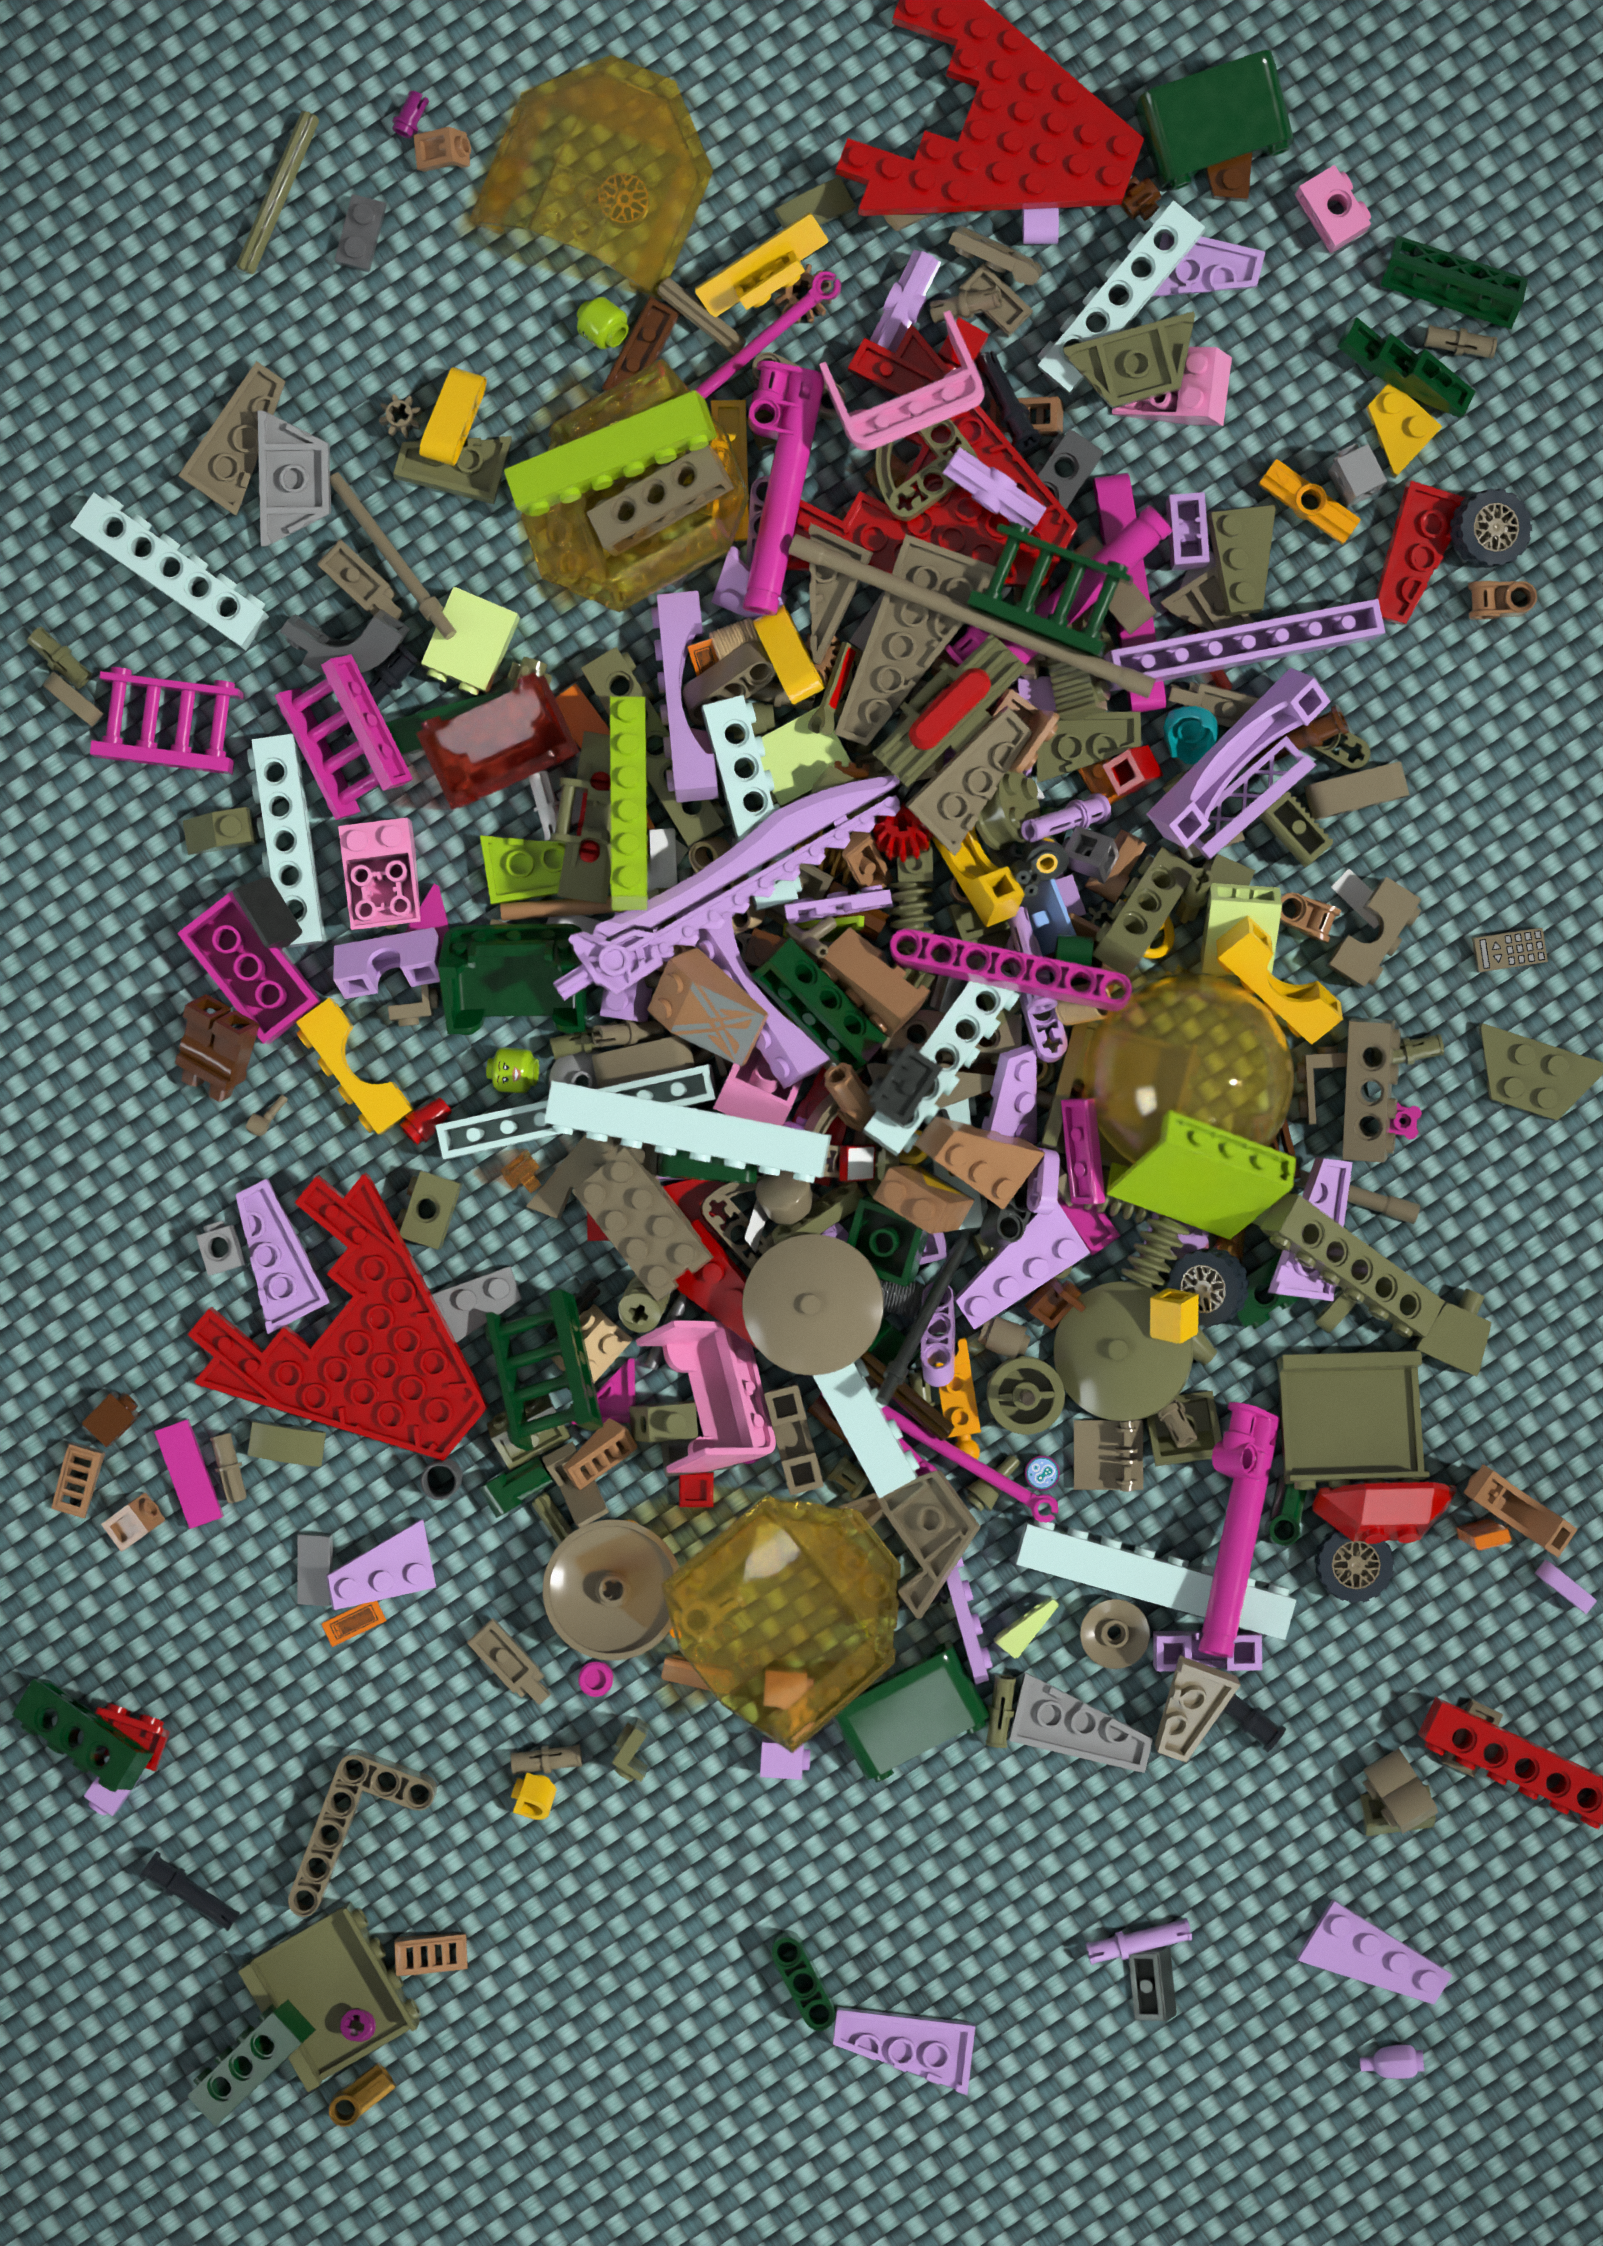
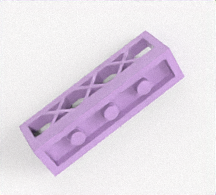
M1285 736L1223 791L1212 809L1214 810L1217 807L1216 817L1209 816L1208 821H1216L1215 836L1205 845L1197 838L1193 842L1194 846L1207 860L1211 859L1312 770L1316 764L1308 755L1304 757ZM1285 747L1298 763L1289 771H1274V756ZM1269 761V770H1259ZM1253 774L1268 775V789L1262 795L1247 794L1248 779ZM1273 775L1282 776L1273 784ZM1243 784V793H1233ZM1227 797L1242 798V811L1236 818L1221 817V805ZM1247 798L1256 799L1246 808ZM1220 821L1230 822L1220 831Z

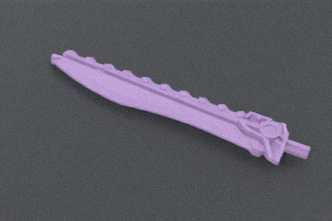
M894 775L846 783L822 790L775 811L748 836L698 873L647 900V910H628L608 921L597 924L593 935L587 932L571 935L568 940L574 945V951L582 964L553 982L564 1001L592 982L596 986L601 985L614 995L619 994L661 967L663 962H668L675 954L673 953V946H694L700 938L698 936L699 929L720 930L725 922L723 920L724 913L744 914L750 906L749 897H770L775 890V880L795 881L801 873L799 871L800 864L820 865L826 857L824 855L825 848L845 849L851 841L849 839L851 831L870 833L876 824L874 823L876 815L895 817L901 808L899 807V799L896 795L887 797L850 820L846 816L900 784V780ZM831 824L835 825V829L656 933L634 929L616 939L606 941L607 937L612 938L633 926L645 929L654 928Z

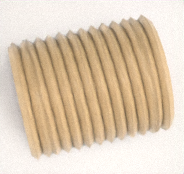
M750 617L733 623V625L730 624V626L727 625L720 628V630H714L712 633L709 632L710 639L712 638L719 661L746 642L760 641Z
M1087 983L1071 987L1077 992H1084L1089 989L1090 985ZM1106 988V995L1111 998L1109 990ZM1057 1000L1058 1005L1055 1007L1059 1020L1068 1026L1106 1019L1110 1014L1108 1010Z

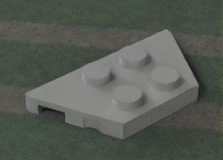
M257 411L261 546H269L331 514L330 443L266 411Z

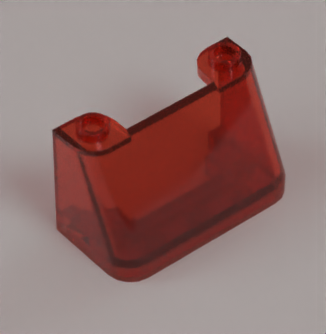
M536 672L528 674L516 680L519 687L513 689V691L454 718L442 721L439 715L421 723L423 730L416 734L451 810L455 811L518 783L537 772L544 771L580 754V750L545 675L538 677Z

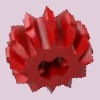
M902 802L901 808L895 817L878 815L873 833L880 852H886L889 860L900 856V860L904 863L907 856H912L918 860L920 851H928L933 834Z

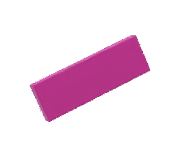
M1095 1098L1061 1100L1071 1204L1105 1203Z
M189 1419L154 1431L189 1529L224 1517Z

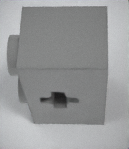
M1356 443L1338 452L1339 456L1333 459L1334 464L1328 470V474L1346 509L1377 494L1387 482L1369 444L1359 448Z

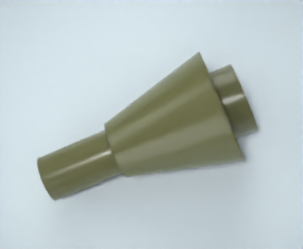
M1010 1454L995 1471L1008 1478L1019 1466L1020 1461ZM980 1478L965 1488L968 1493L965 1499L979 1512L983 1509L991 1512L1002 1490Z

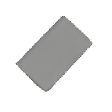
M298 1534L297 1604L331 1606L326 1575L333 1571V1534Z

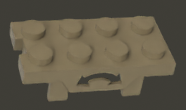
M629 1147L622 1149L572 1191L656 1301H661L679 1286L675 1280L688 1269L691 1273H695L714 1258L702 1243V1238L692 1227L687 1217L660 1182L654 1178L649 1170L644 1168Z

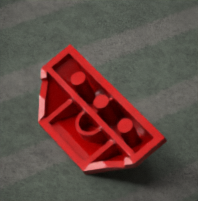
M1435 1482L1364 1483L1341 1486L1336 1489L1330 1487L1320 1488L1312 1507L1316 1514L1351 1541H1365L1368 1544H1377L1382 1541L1398 1540L1401 1543H1412L1421 1540L1446 1511L1456 1494V1487Z

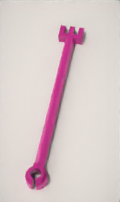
M828 271L816 275L812 288L803 298L694 390L706 399L817 303L819 304L823 300L830 301L838 297L841 292L840 280H835L836 275ZM825 281L834 282V289L830 293H824L822 290V285Z
M887 1405L882 1408L887 1420L889 1421L894 1418L901 1431L1031 1508L1033 1517L1039 1522L1046 1523L1055 1519L1053 1514L1042 1515L1038 1511V1506L1041 1503H1048L1051 1506V1512L1058 1513V1502L1050 1494L1037 1495L949 1442L945 1440L940 1441L927 1429Z

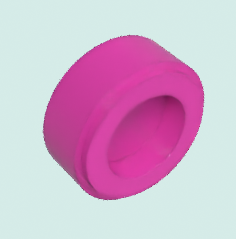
M602 1661L588 1662L583 1666L578 1677L579 1686L582 1691L592 1697L606 1694L611 1689L614 1680L612 1669Z

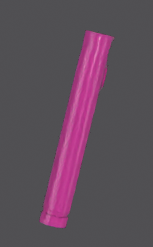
M759 361L757 369L761 371L758 389L753 391L748 425L754 434L776 439L777 444L746 587L747 593L744 597L743 609L761 615L774 616L777 615L778 598L782 592L789 558L788 552L793 539L825 382L822 373L815 370L773 361ZM774 378L772 388H769L770 379ZM767 410L773 415L774 419L770 423L762 424L756 420L755 414L758 411Z
M1149 505L1140 513L1138 518H1134L1090 559L1107 565L1109 560L1115 561L1128 567L1127 572H1129L1159 544L1158 542L1161 539L1164 540L1173 530L1160 514ZM1086 569L1066 617V620L1069 621L1067 627L1097 600L1106 576ZM1065 582L1035 609V615L1047 619L1049 614H1053ZM970 625L967 628V633L953 646L947 645L944 649L960 666L991 633ZM996 636L1025 665L1038 654L1036 651Z
M1229 1402L1228 1409L1232 1411L1229 1430L1224 1432L1223 1441L1217 1442L1212 1452L1214 1469L1233 1478L1202 1630L1204 1634L1201 1637L1198 1650L1205 1654L1223 1658H1233L1234 1640L1237 1638L1280 1424L1279 1417L1259 1407L1238 1402Z

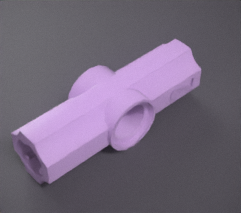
M914 249L899 282L894 283L883 306L884 313L876 325L870 341L894 353L896 352L911 324L915 325L924 307L927 291L939 271L940 261L924 251Z
M958 448L942 472L946 477L971 493V497L981 506L994 514H1001L1009 521L1029 528V533L1046 510V507L1017 488V484L1007 475L994 467H987L962 448Z

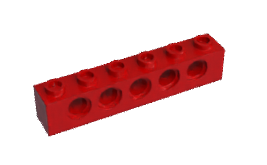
M1435 1697L1418 1732V1735L1426 1741L1424 1745L1426 1748L1440 1755H1444L1445 1751L1457 1755L1455 1761L1471 1770H1475L1478 1765L1488 1770L1487 1777L1503 1785H1506L1508 1780L1520 1785L1518 1791L1532 1799L1537 1800L1538 1796L1541 1795L1551 1800L1549 1803L1550 1807L1568 1815L1570 1810L1582 1815L1580 1821L1599 1830L1601 1824L1603 1825L1602 1775L1445 1700ZM1460 1728H1465L1467 1730L1465 1741L1460 1744H1454L1452 1742L1454 1732ZM1491 1743H1497V1754L1490 1759L1484 1758L1483 1752L1485 1747ZM1522 1758H1528V1769L1523 1773H1515L1517 1761ZM1553 1773H1559V1784L1554 1788H1547L1546 1780L1548 1776ZM1584 1788H1591L1589 1800L1584 1803H1578V1793Z

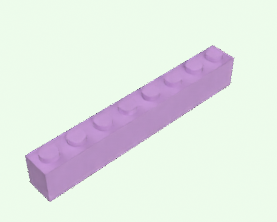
M1374 599L1111 650L1103 658L1118 666L1128 667L1155 678V682L1370 641L1383 635L1385 628L1379 600ZM1107 680L1110 691L1123 689Z

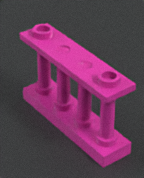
M352 654L333 658L323 663L321 666L327 678L308 691L302 693L300 688L274 695L280 711L294 734L335 820L361 812L355 799L376 786L380 785L382 790L385 791L403 786L413 780ZM334 691L342 710L318 724L309 706ZM349 722L358 741L333 755L325 737ZM365 754L373 772L349 787L340 768L360 755Z
M111 667L110 672L100 671L99 678L106 683H112L106 736H102V741L91 740L90 755L102 759L233 775L235 761L226 757L223 746L229 699L243 700V692L235 688L234 682L214 680L213 686L131 675L132 670L120 667ZM126 685L147 688L141 738L136 741V746L124 745L123 739L120 738ZM161 690L181 692L175 745L172 744L170 750L157 749V743L154 742ZM195 694L216 696L209 749H205V755L191 753L192 747H188Z

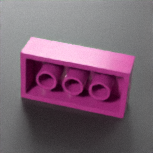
M232 891L177 933L236 1010L260 1024L257 1037L263 1044L269 1045L294 1026L296 1021L323 1002L282 948L264 947Z

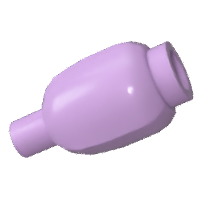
M1411 2045L1383 2047L1374 2054V2057H1360L1361 2072L1375 2071L1379 2076L1386 2079L1413 2078L1418 2072L1424 2071L1423 2051L1415 2050Z

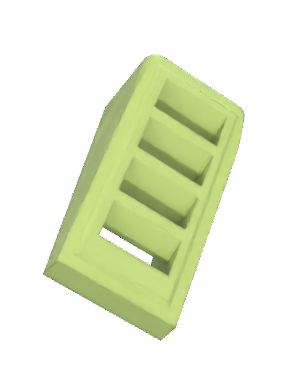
M1052 1596L1046 1598L993 1638L994 1642L1012 1657L1018 1658L1058 1608L1057 1600Z

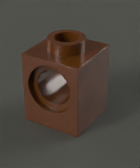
M116 1391L110 1393L81 1424L105 1447H109L128 1430L141 1414L135 1410L138 1404L128 1394L123 1392L120 1395Z

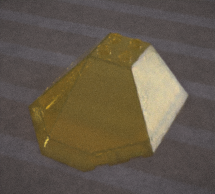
M610 55L521 92L469 221L501 235L505 227L530 230L592 255L629 279V287L661 299L662 297L657 294V289L666 278L671 277L713 174V169L676 81Z
M660 359L554 422L548 434L551 437V441L547 451L691 391L665 360ZM710 414L717 438L708 441V445L718 454L734 489L616 557L603 548L586 512L595 508V504L606 497H614L623 492L629 483L635 480H644L654 474L655 470L662 464L654 463L647 466L643 473L634 477L623 476L613 480V484L608 488L602 490L591 489L581 494V498L574 502L557 503L550 506V510L545 514L527 516L522 512L521 518L541 578L568 589V591L588 600L598 602L613 611L622 612L729 552L749 500V494L729 436ZM686 451L676 454L677 458L671 462L673 463L685 456ZM695 474L687 476L683 486L690 485L694 481ZM665 491L659 492L655 496L654 504L659 503L664 498ZM634 508L625 513L624 521L632 518L635 511Z
M764 1497L660 1584L680 1652L725 1708L791 1753H794L888 1670L895 1661L896 1649H893L894 1629L897 1628L899 1600H896L901 1564L859 1510L831 1508L820 1504L799 1501L789 1502L779 1500L778 1498Z

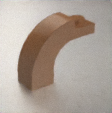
M1484 1464L1471 1476L1468 1487L1464 1491V1494L1557 1558H1559L1578 1530L1568 1521L1519 1490Z

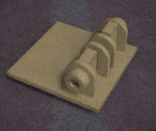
M1074 1420V1490H1120L1125 1492L1143 1490V1420Z

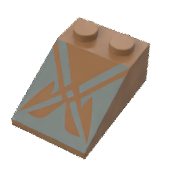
M698 947L668 960L647 1008V1011L671 1033L740 1066L747 1063L769 1016L767 1011Z

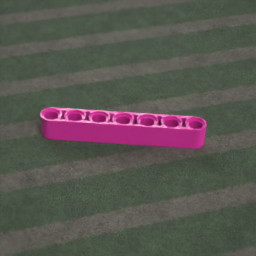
M1128 472L1093 478L1094 496L1103 547L1134 518H1137ZM1142 559L1127 573L1132 575L1133 583L1150 602L1144 560ZM1153 617L1131 635L1126 632L1115 618L1119 649L1157 642ZM1163 681L1154 683L1149 698L1126 690L1130 712H1146L1166 708Z
M911 929L900 930L891 939L892 959L897 965L904 968L1108 1011L1123 1009L1128 1004L1131 995L1129 979L1125 975ZM904 941H909L916 946V950L911 955H902L897 951V946ZM937 949H946L951 954V957L944 963H938L932 959L931 955ZM972 956H979L985 960L986 964L982 969L972 970L967 966L966 961ZM1013 963L1019 967L1020 973L1015 977H1006L1000 969L1004 964ZM1042 970H1047L1054 975L1055 980L1051 984L1043 985L1036 980V974ZM1075 978H1084L1088 981L1090 987L1084 992H1077L1071 987L1070 982ZM1110 985H1118L1123 989L1125 995L1120 999H1111L1106 995L1105 989Z

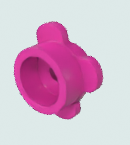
M1397 1103L1396 1119H1390L1389 1133L1404 1135L1409 1140L1414 1139L1418 1135L1416 1125L1418 1118L1422 1114L1420 1108L1417 1106L1403 1107ZM1400 1118L1406 1119L1405 1124L1400 1123Z

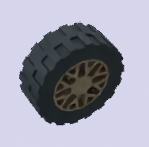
M1504 489L1484 490L1464 498L1461 501V505L1456 507L1454 517L1450 523V526H1452L1450 536L1454 541L1455 545L1453 546L1455 550L1461 554L1460 557L1465 561L1471 562V565L1483 566L1482 568L1506 565V563L1515 561L1518 555L1524 553L1525 547L1531 539V515L1529 511L1527 512L1525 503L1519 500L1517 495L1512 492L1508 493Z
M1205 1247L1184 1255V1258L1179 1259L1175 1263L1174 1269L1170 1271V1280L1167 1282V1288L1199 1294L1198 1326L1212 1327L1238 1315L1237 1312L1244 1308V1302L1248 1299L1249 1279H1247L1245 1274L1247 1272L1244 1266L1242 1267L1239 1263L1240 1260L1236 1256L1230 1255V1252L1225 1249L1219 1250L1218 1247L1206 1249Z
M1336 1528L1330 1534L1327 1533L1323 1537L1322 1543H1319L1317 1556L1314 1559L1316 1575L1319 1577L1323 1587L1336 1598L1350 1603L1368 1602L1369 1599L1381 1595L1380 1592L1389 1586L1388 1582L1390 1578H1393V1565H1395L1391 1554L1392 1550L1386 1541L1377 1544H1368L1365 1541H1351Z

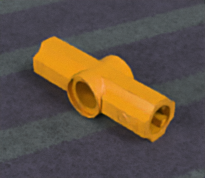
M1278 459L1274 461L1258 484L1290 507L1298 518L1308 520L1341 545L1345 543L1361 520L1329 497L1321 486L1311 484ZM1305 494L1313 495L1318 502L1317 509H1306L1301 503V496Z

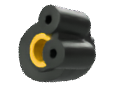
M1047 836L1035 842H1030L1029 840L1023 849L1024 862L1021 860L1015 861L1012 864L1011 870L1025 895L1032 898L1038 894L1037 885L1040 884V880H1051L1062 874L1069 864V858L1065 849L1055 838Z

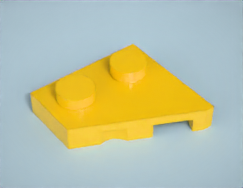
M1389 383L1366 407L1370 420L1377 430L1380 446L1382 449L1384 448L1389 461L1390 472L1395 478L1442 428L1409 395Z

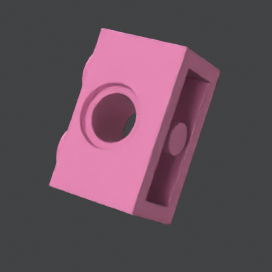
M1335 165L1300 185L1295 193L1296 198L1330 254L1366 233L1371 225L1369 221L1371 215L1367 206L1362 201L1357 202L1351 192L1353 185L1344 171L1339 172ZM1330 201L1340 202L1344 207V213L1338 215L1331 213L1327 203Z

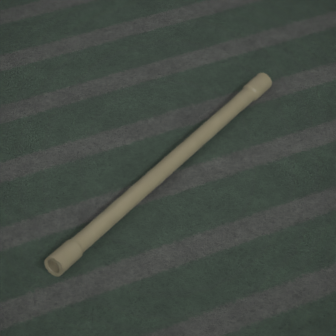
M798 534L794 536L788 552L790 555L815 565L825 566L1113 682L1120 688L1145 698H1149L1156 681L1155 678L1098 658L830 550L825 545Z

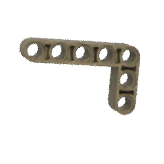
M355 1749L345 1754L338 1764L290 1891L288 1904L291 1911L297 1916L306 1917L312 1915L321 1904L364 1791L412 1810L420 1811L429 1807L437 1794V1785L432 1777L363 1750ZM352 1759L360 1761L364 1768L363 1774L358 1776L350 1774L346 1767L347 1761ZM382 1772L392 1773L396 1778V1786L391 1788L382 1786L379 1781V1774ZM416 1784L424 1785L429 1791V1797L425 1800L414 1798L411 1792L412 1786ZM339 1792L348 1794L351 1798V1806L348 1808L337 1806L334 1795ZM333 1825L339 1832V1838L333 1841L326 1839L322 1834V1827ZM321 1858L326 1863L327 1870L323 1873H316L310 1867V1859ZM302 1890L311 1892L314 1896V1904L307 1906L300 1903L297 1896L298 1892Z

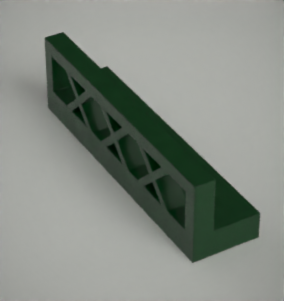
M1397 235L1380 286L1512 329L1524 302L1528 279ZM1400 250L1412 253L1416 257L1400 253ZM1436 262L1445 264L1448 268L1439 266ZM1469 273L1478 275L1481 279L1472 277ZM1502 284L1517 288V292L1504 288Z

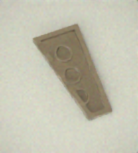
M257 361L178 475V477L236 517L259 457L257 411H266L274 415L286 381Z
M1005 706L905 804L952 855L956 856L962 846L960 844L969 830L973 829L979 819L978 815L988 799L991 800L997 790L996 786L1005 772L1009 771L1032 731L1008 706Z

